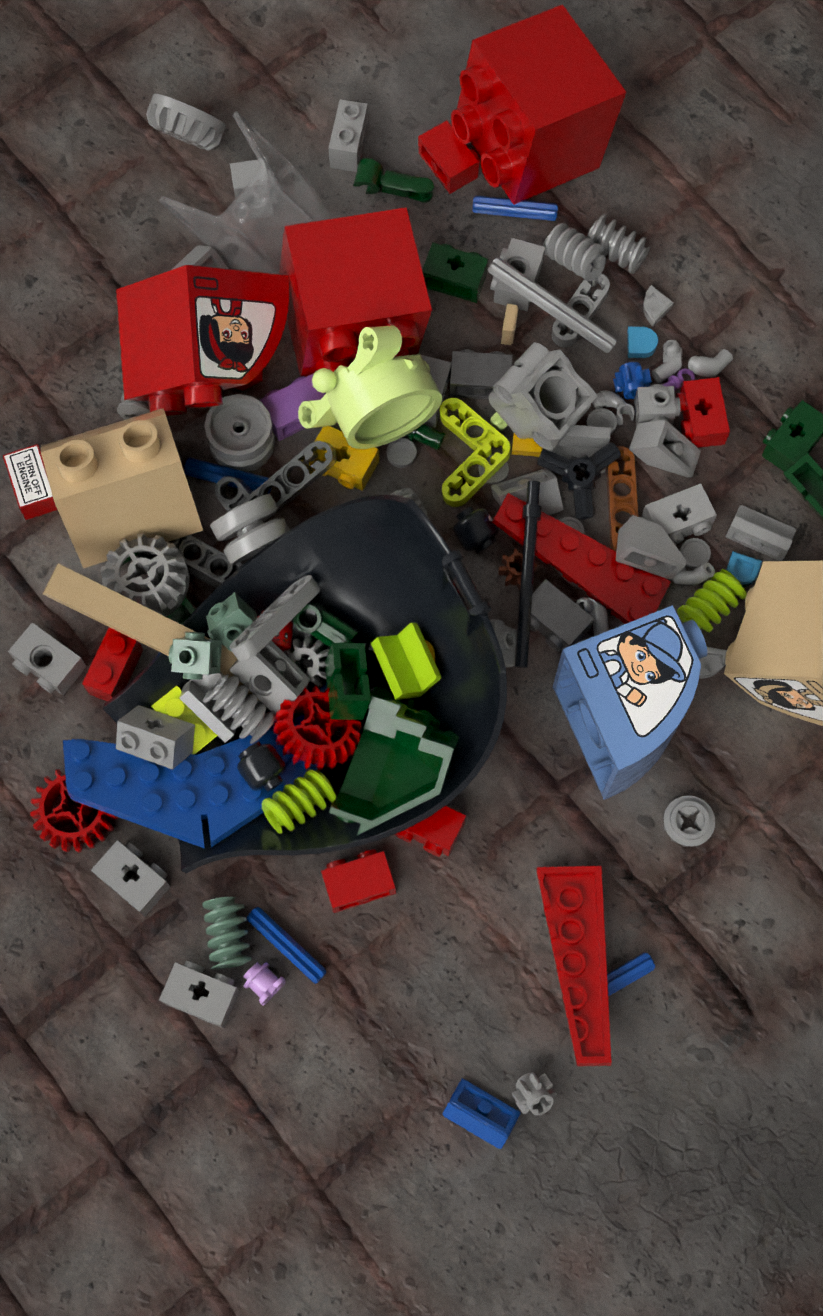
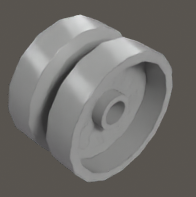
M236 394L224 397L223 405L211 407L207 413L204 427L211 454L216 462L221 466L244 472L254 471L266 464L273 454L275 437L270 413L264 404L252 396Z
M270 493L233 508L210 525L218 541H225L238 536V538L227 544L223 550L231 565L256 555L290 530L284 518H276L264 523L278 509Z

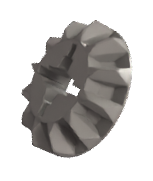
M695 796L676 798L668 805L663 815L664 830L670 836L671 841L683 847H698L711 837L715 829L713 810L704 800ZM697 812L698 814L694 821L696 828L688 827L681 831V825L684 822L681 816L689 817Z

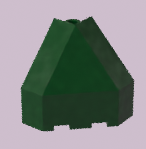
M376 686L370 695L369 712L361 739L357 745L342 788L329 810L330 814L336 815L341 821L360 823L357 835L439 795L446 782L459 740V736L454 732L446 731L444 733L439 729L440 721L429 712L414 709V700L411 698L395 700L391 690Z

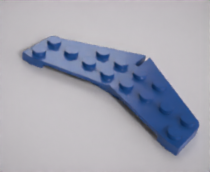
M301 715L294 718V726L300 725L305 716ZM274 726L270 727L256 741H260L262 745L267 743L273 745L286 764V770L281 775L284 781L270 792H267L265 788L258 791L252 790L237 769L240 761L239 754L252 745L250 744L251 735L198 755L190 754L174 769L117 750L114 743L85 739L63 740L66 787L68 795L72 800L204 848V838L201 820L208 819L211 847H213L263 813L261 803L265 798L272 799L273 793L276 791L283 792L286 784L294 785L293 782L297 777L304 778L306 771L318 769L315 764H311L308 769H305V762L302 760L293 764V754L283 756L284 746L277 745L276 739L278 735L274 734ZM326 764L324 765L323 769L320 770L321 773H323L326 770Z

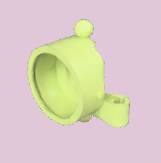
M394 325L365 327L359 335L356 358L348 367L340 365L334 372L327 368H321L313 374V387L318 392L326 394L319 400L303 401L299 406L298 418L301 425L306 429L333 426L338 422L351 447L369 449L398 440L423 425L439 409L442 403V395L430 374L429 365L420 354L395 357L402 345V336L397 327Z

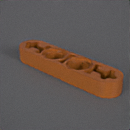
M618 446L622 460L625 462L623 474L618 475L619 466L616 461L606 467L610 547L614 551L617 549L618 533L616 532L623 526V524L617 522L615 518L616 513L625 511L631 516L638 517L635 457L633 452L624 446ZM618 483H624L630 488V493L626 496H619L614 492L613 487Z

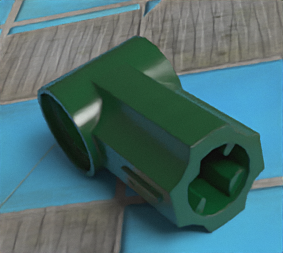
M318 602L308 603L293 618L298 630L311 634L329 647H331L332 643H353L359 632L328 612ZM308 609L313 610L317 615V622L314 626L309 625L305 620V613Z

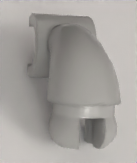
M608 390L596 393L598 396L592 402L595 409L603 407L616 408L618 425H623L622 414H627L632 421L634 420V407L627 404L618 394Z

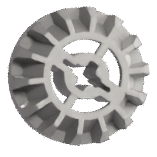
M153 94L146 113L149 125L154 129L162 131V133L170 135L174 139L207 151L220 144L226 129V124L212 115L160 94Z
M137 534L138 539L129 542L126 539L121 540L120 547L114 552L110 550L106 555L108 561L105 566L101 567L100 572L103 583L101 585L165 617L173 613L182 604L189 588V571L178 548L173 543L165 542L163 537L158 535L154 538H147L145 534ZM146 551L157 556L150 560L142 557L136 558L134 553ZM130 556L132 562L128 567V572L120 577L121 566ZM146 573L149 577L143 580L140 575Z

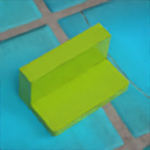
M410 623L398 635L380 636L371 642V646L395 700L420 697L441 679L440 672L417 623Z

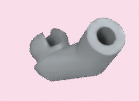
M668 340L664 343L663 364L652 371L654 380L659 384L678 372L682 367L683 352L676 340Z
M722 349L714 358L696 355L689 359L688 368L696 375L713 378L733 360V356L726 349Z
M704 563L690 571H686V567H684L671 581L675 584L697 586L713 577L715 570L710 563Z
M582 597L578 599L576 604L594 618V636L609 631L606 608L591 598Z

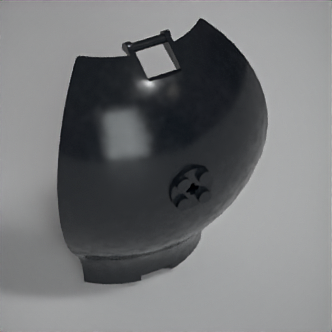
M398 495L366 496L334 506L311 517L277 538L237 569L214 590L182 625L195 632L205 633V637L211 639L207 633L209 628L206 616L215 604L224 602L235 592L259 616L261 611L266 610L294 582L304 576L311 575L319 586L320 591L309 603L318 602L322 604L328 612L359 631L353 643L365 644L367 662L365 675H368L371 695L376 686L391 690L371 646V642L380 636L398 635L410 623H417L424 639L429 641L434 648L435 664L440 672L441 679L422 696L411 698L415 701L413 708L417 711L426 710L439 720V729L444 733L452 731L459 736L448 776L441 793L359 835L357 834L360 823H347L338 819L336 815L330 814L329 810L333 803L327 798H324L326 809L321 810L316 804L313 806L316 816L311 817L306 812H303L304 824H300L297 820L293 819L292 822L295 827L293 831H289L285 826H282V834H279L269 823L263 812L213 847H211L208 819L201 820L204 848L178 839L182 872L187 874L208 863L237 856L320 854L350 849L381 840L421 822L446 806L469 785L488 760L501 731L507 702L505 662L495 631L488 617V612L492 608L488 601L484 602L461 561L464 558L459 550H450L434 525L412 499ZM454 578H456L464 595L466 596L469 604L471 605V609H469L467 603L465 602L463 596L461 595L459 589L453 581ZM308 609L305 613V620L309 625L314 626L317 622V615L311 609ZM292 619L293 634L291 648L294 649V639H300L303 642L306 636L312 635L298 630ZM312 636V638H313V640H314V643H315L317 640H319V639L315 638L314 636ZM324 643L322 651L330 649L331 647ZM159 652L151 663L128 686L107 701L102 709L117 723L119 719L138 705L153 710L151 706L175 686H178L182 691L183 686L191 679H183V673L171 672L172 664L169 662V656ZM303 660V667H313V660ZM322 678L323 684L327 682V679ZM369 708L367 709L363 720H357L361 722L362 726L359 732L360 736L362 735ZM243 727L236 728L234 736L227 742H224L217 736L195 755L240 739L239 735ZM340 730L335 731L334 735H332V743L342 738ZM354 754L348 756L347 761L343 764L337 762L336 767L332 770L327 766L326 770L322 773L332 785L336 797L342 788Z

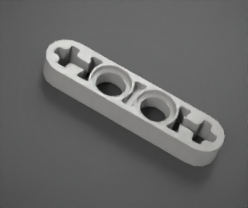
M311 575L304 576L294 582L230 644L229 648L239 662L246 661L260 652L319 593L320 588Z

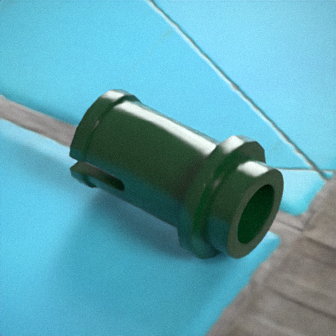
M423 424L406 436L410 437V441L415 439L438 451L446 433Z

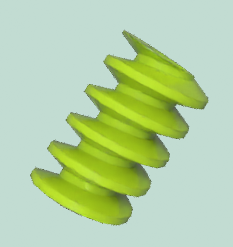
M721 569L720 572H716L711 577V580L703 584V589H698L694 593V597H689L686 605L680 606L677 613L683 623L693 620L700 630L703 629L710 633L713 627L709 621L720 624L722 620L718 612L728 616L730 610L726 604L736 608L739 604L736 597L744 600L747 594L734 575L727 570Z
M306 771L304 778L297 777L294 780V785L286 784L283 792L276 791L273 793L272 799L265 798L262 801V810L267 820L279 834H282V826H285L289 831L295 829L292 822L293 819L297 820L300 824H304L303 812H306L311 817L316 816L313 807L315 804L321 810L326 809L324 798H327L332 803L336 799L332 785L320 771Z

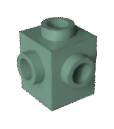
M234 592L224 602L217 603L210 609L206 616L209 628L207 633L213 640H222V644L231 651L229 648L230 644L257 619V614Z
M185 632L184 638L173 639L168 655L169 662L172 664L171 672L183 673V679L193 680L203 679V675L220 673L222 640L205 639V633Z

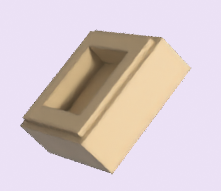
M507 304L501 344H513L518 316L517 305Z

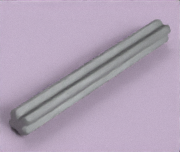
M496 257L489 266L488 272L605 353H609L616 344L617 339L501 258Z

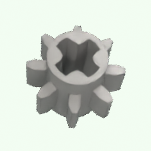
M534 1072L521 1076L516 1083L517 1091L512 1093L521 1112L526 1114L530 1110L534 1115H542L549 1111L554 1102L552 1097L557 1095L553 1088V1083L544 1073L538 1077Z

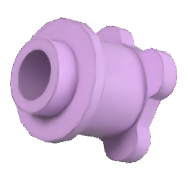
M257 962L244 975V978L247 980L244 988H250L260 998L259 1003L262 1006L268 1003L286 983L282 976L278 978L268 968L269 964L267 962L262 966Z

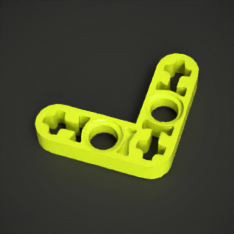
M448 398L440 405L441 422L474 450L442 484V496L445 503L451 507H459L464 505L508 461L511 446L504 435L462 400ZM458 409L459 418L455 415L448 417L447 410L455 411ZM477 425L483 429V434L480 437L472 438L466 433L467 429ZM492 446L495 448L502 446V454L496 452L490 458L489 464L486 459L492 454ZM478 464L484 467L485 472L480 477H472L468 473L469 467ZM463 476L466 483L461 487V495L454 494L450 496V488L458 489L463 484L461 477Z

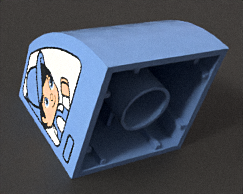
M673 605L562 649L553 689L604 800L626 790L649 772L667 748L694 698L701 669L699 659L707 656V646L696 622L689 620L681 623Z

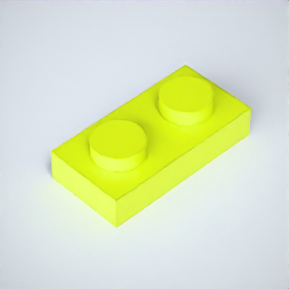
M175 686L151 707L154 711L195 725L192 753L195 755L216 738L217 735L179 699L181 690L178 686Z

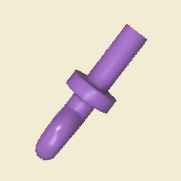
M684 368L678 371L677 377L675 375L670 376L668 382L662 385L674 386V391H676L684 381L682 374H688L691 380H695V375L693 371Z

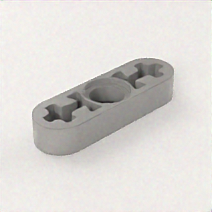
M601 273L592 281L583 280L567 305L572 308L577 304L585 305L589 312L583 316L591 320L608 296L609 279ZM600 285L601 289H597L591 299L589 297L591 286ZM556 319L551 334L553 342L560 347H570L575 344L580 335L572 329L570 334L560 335V331H564L567 326Z

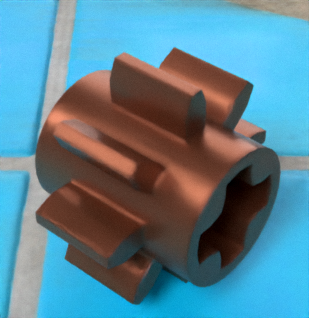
M514 549V553L510 557L502 556L501 562L505 566L499 567L498 575H505L506 587L510 584L517 585L518 590H520L521 572L517 573L513 567L519 566V570L522 571L523 554L518 553L517 549ZM535 563V566H534V572L537 570V564H536V563Z

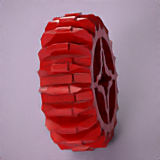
M317 685L312 688L311 692L304 688L295 700H284L280 704L281 710L276 712L273 731L274 734L278 735L276 739L277 745L284 746L283 756L294 755L292 759L293 764L302 760L305 762V769H308L311 764H315L318 771H320L326 764L332 770L336 767L337 762L343 764L347 761L348 756L354 754L356 745L361 739L359 732L362 726L361 722L357 720L331 719L328 698L330 688L320 692ZM303 713L305 716L304 720L301 721L300 725L294 726L293 719ZM340 730L342 738L332 743V735H334L335 731Z
M56 769L55 775L57 778L55 780L46 776L44 781L48 786L45 789L40 786L36 787V791L41 795V798L31 799V803L39 807L30 812V816L33 819H38L33 824V827L36 831L42 830L40 838L43 841L50 839L49 845L54 849L61 844L62 850L69 852L73 844L75 851L79 853L83 850V843H86L90 849H94L95 844L92 839L97 837L101 842L105 841L106 838L101 832L103 829L112 832L114 827L108 820H116L118 817L99 810L95 820L89 825L88 815L95 808L74 801L79 806L77 807L79 809L77 815L80 820H78L69 811H73L70 808L73 804L67 792L66 777L60 769ZM61 793V803L59 804V806L52 809L53 813H51L52 804L55 798ZM72 822L79 831L73 833L62 832L55 829L54 825Z

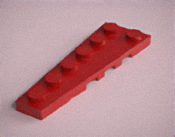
M507 493L492 523L523 546L525 520L522 519L523 505H526V502ZM541 511V520L537 523L535 556L544 563H549L563 574L562 576L571 583L574 582L587 592L586 595L602 603L612 611V615L624 624L657 611L671 581L615 561L616 551Z
M602 866L537 867V879L576 1065L611 1066Z

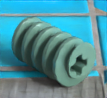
M220 897L202 903L204 909L210 910L209 913L205 914L204 920L205 922L212 923V925L205 929L206 934L214 937L207 942V946L217 950L209 955L210 961L219 963L211 968L213 970L242 966L252 960L251 956L242 955L241 951L249 948L250 944L240 942V938L247 935L248 930L238 929V925L247 921L246 917L236 915V912L245 908L244 904L235 903L234 899L236 897Z

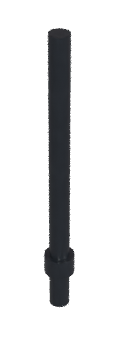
M528 481L526 505H523L522 519L525 520L515 656L516 668H527L537 523L541 520L542 507L539 506V481Z

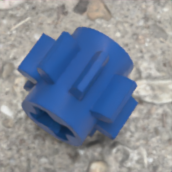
M629 362L621 365L619 372L615 373V379H613L615 392L623 391L624 398L635 399L637 387H649V383L652 382L650 370H642L641 364L638 362Z

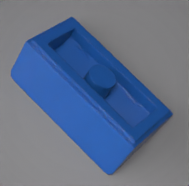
M462 1078L442 1114L445 1118L489 1144L502 1149L521 1112Z

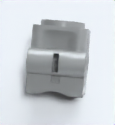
M534 342L519 357L514 366H511L493 386V390L489 395V403L520 439L533 438L540 447L551 451L570 431V428L589 410L591 403L598 395L575 372L571 362L560 349L549 351L543 345Z

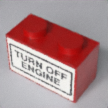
M36 444L3 455L19 509L25 520L58 510L52 496L39 445Z

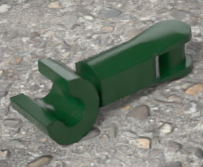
M369 158L359 161L353 186L368 185L366 194L379 192L381 186L384 193L408 197L419 202L426 203L432 199L434 183L431 179L388 170L383 175L384 169L379 162Z

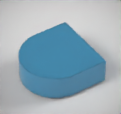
M628 327V358H647L653 355L658 344L657 334L648 327Z
M732 551L726 570L734 575L742 587L745 588L752 585L756 580L762 561Z

